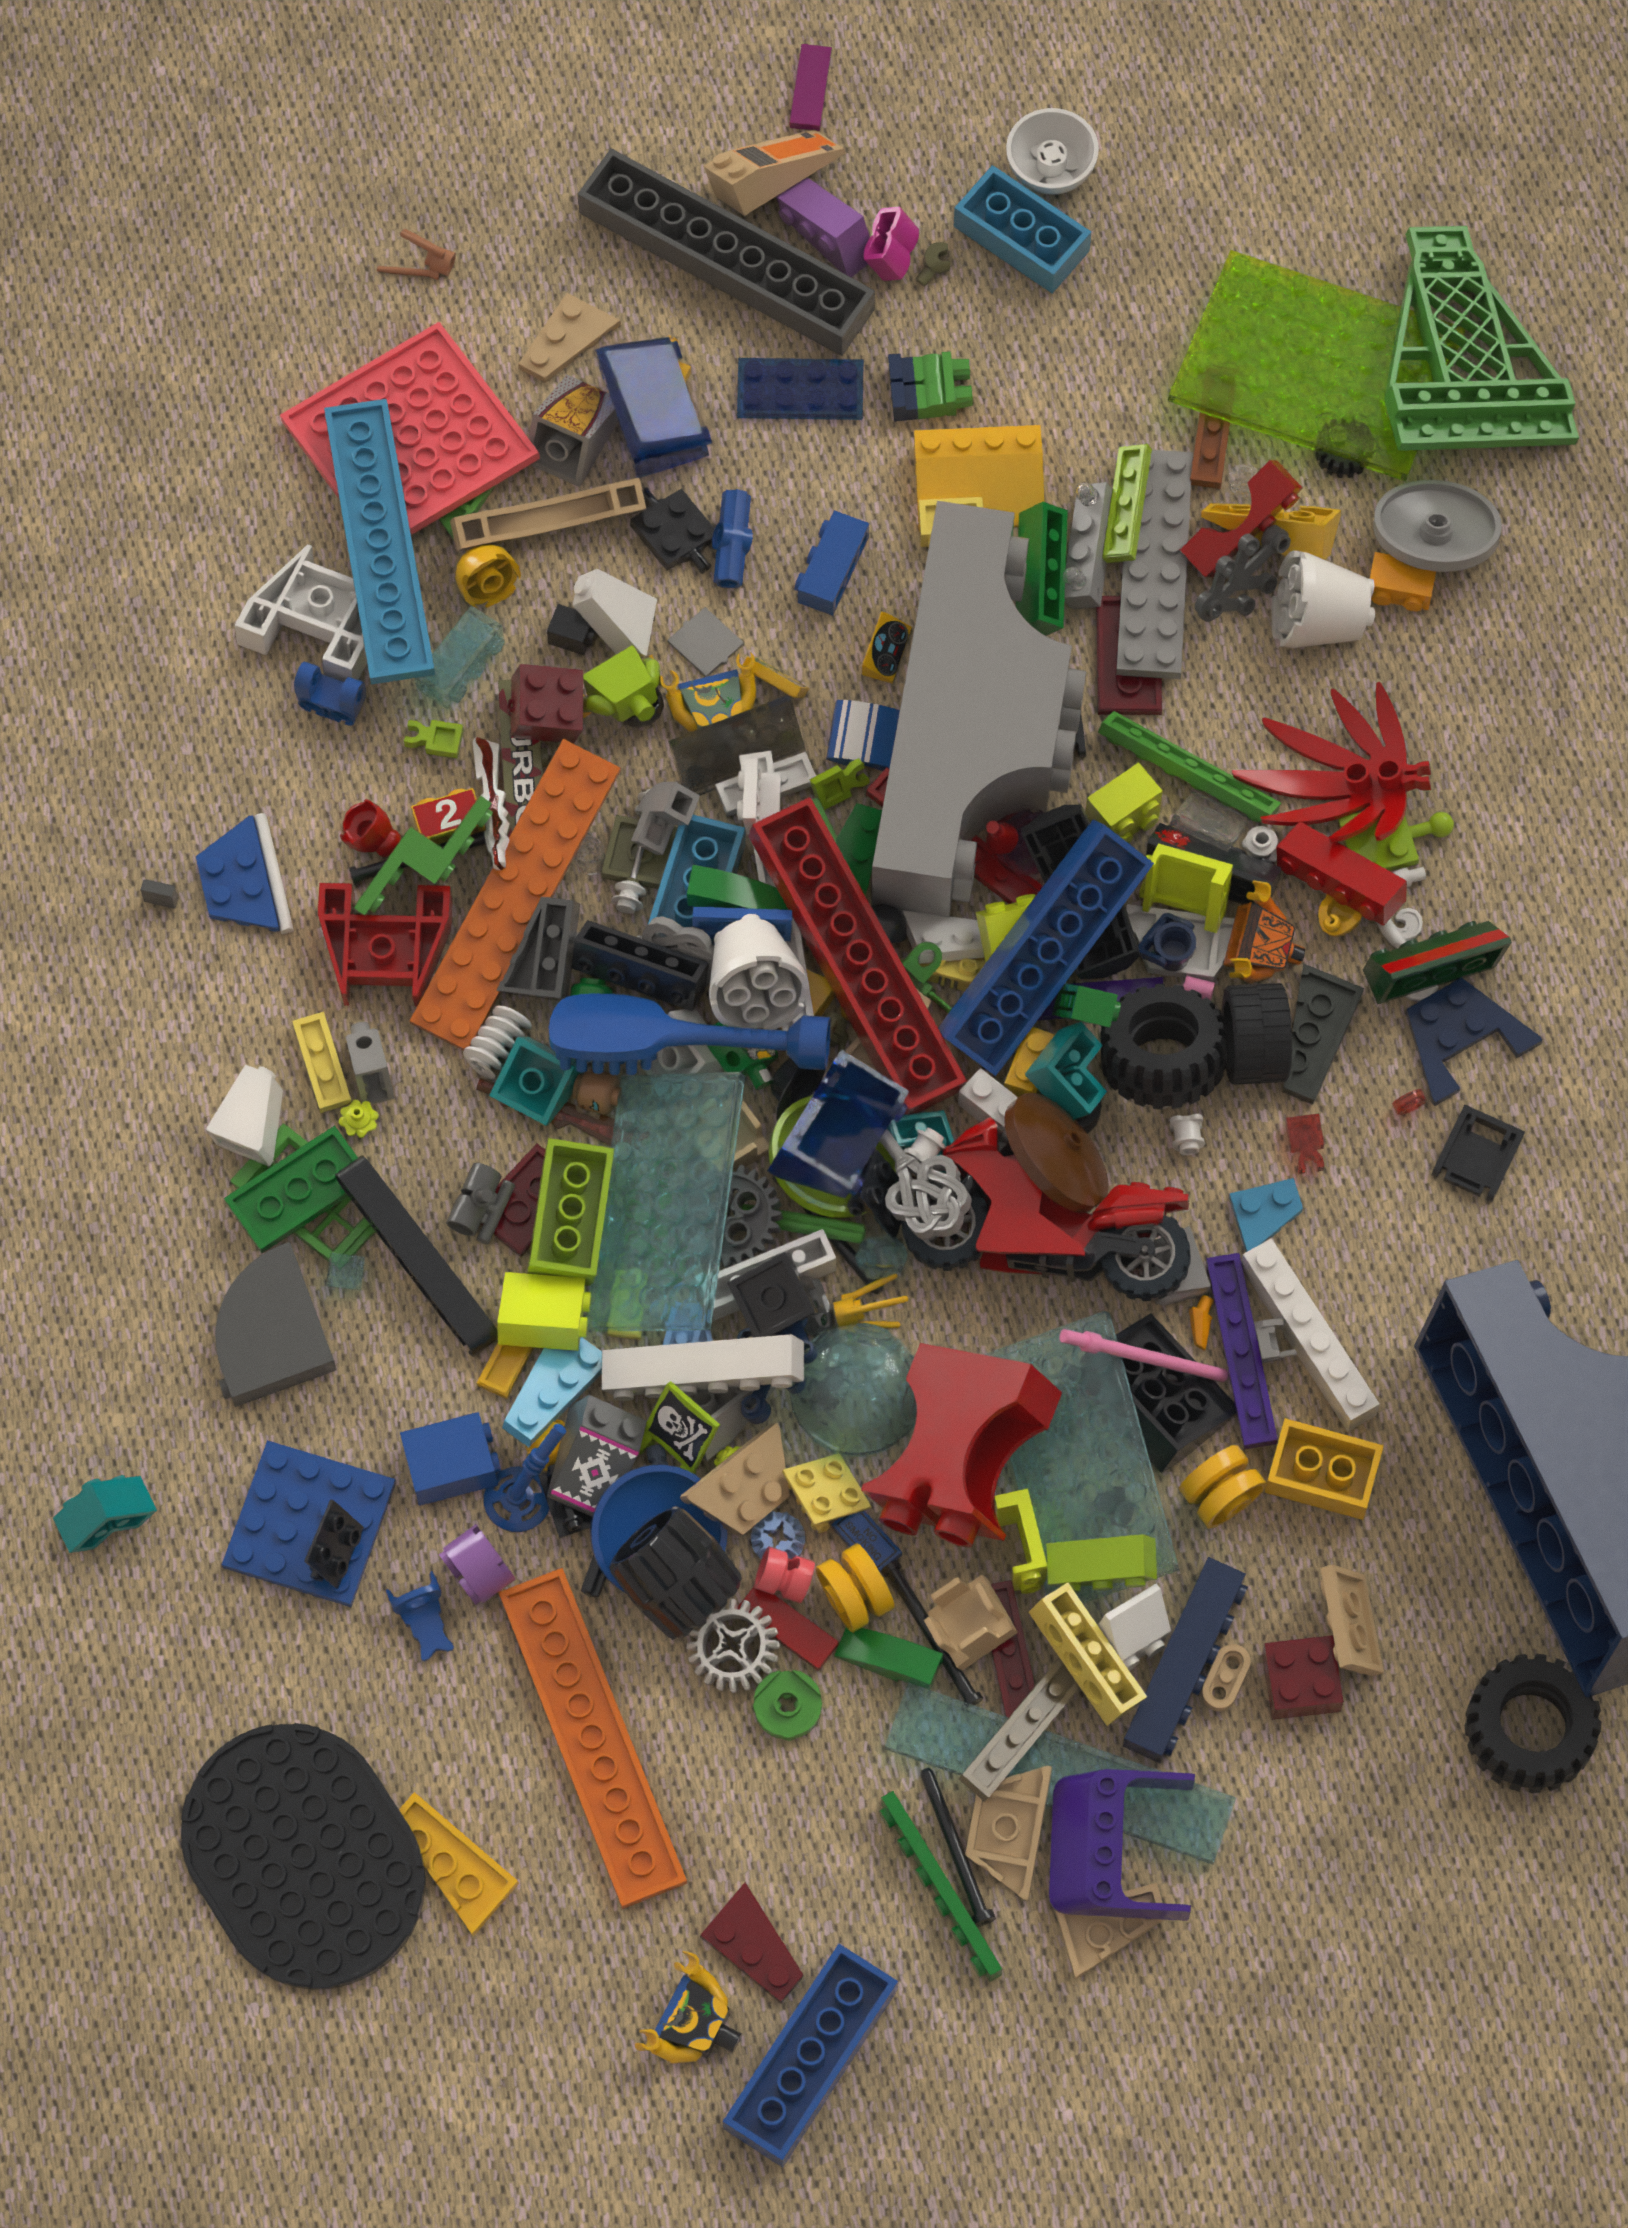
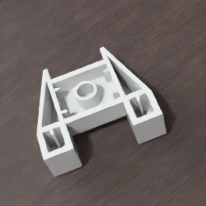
M306 545L248 599L235 623L237 644L267 655L282 625L330 643L322 658L324 675L345 682L347 677L359 680L367 664L353 578L314 564L312 546Z

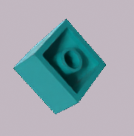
M517 1037L489 1096L548 1126L571 1097L575 1080L581 1073L576 1070V1061L571 1059V1068L569 1070L560 1069V1060L556 1059V1053L550 1047L531 1037Z

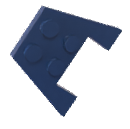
M1462 977L1406 1010L1415 1047L1422 1064L1424 1078L1429 1088L1430 1099L1434 1106L1460 1091L1459 1085L1443 1062L1495 1032L1501 1035L1516 1058L1541 1045L1543 1041L1538 1034Z

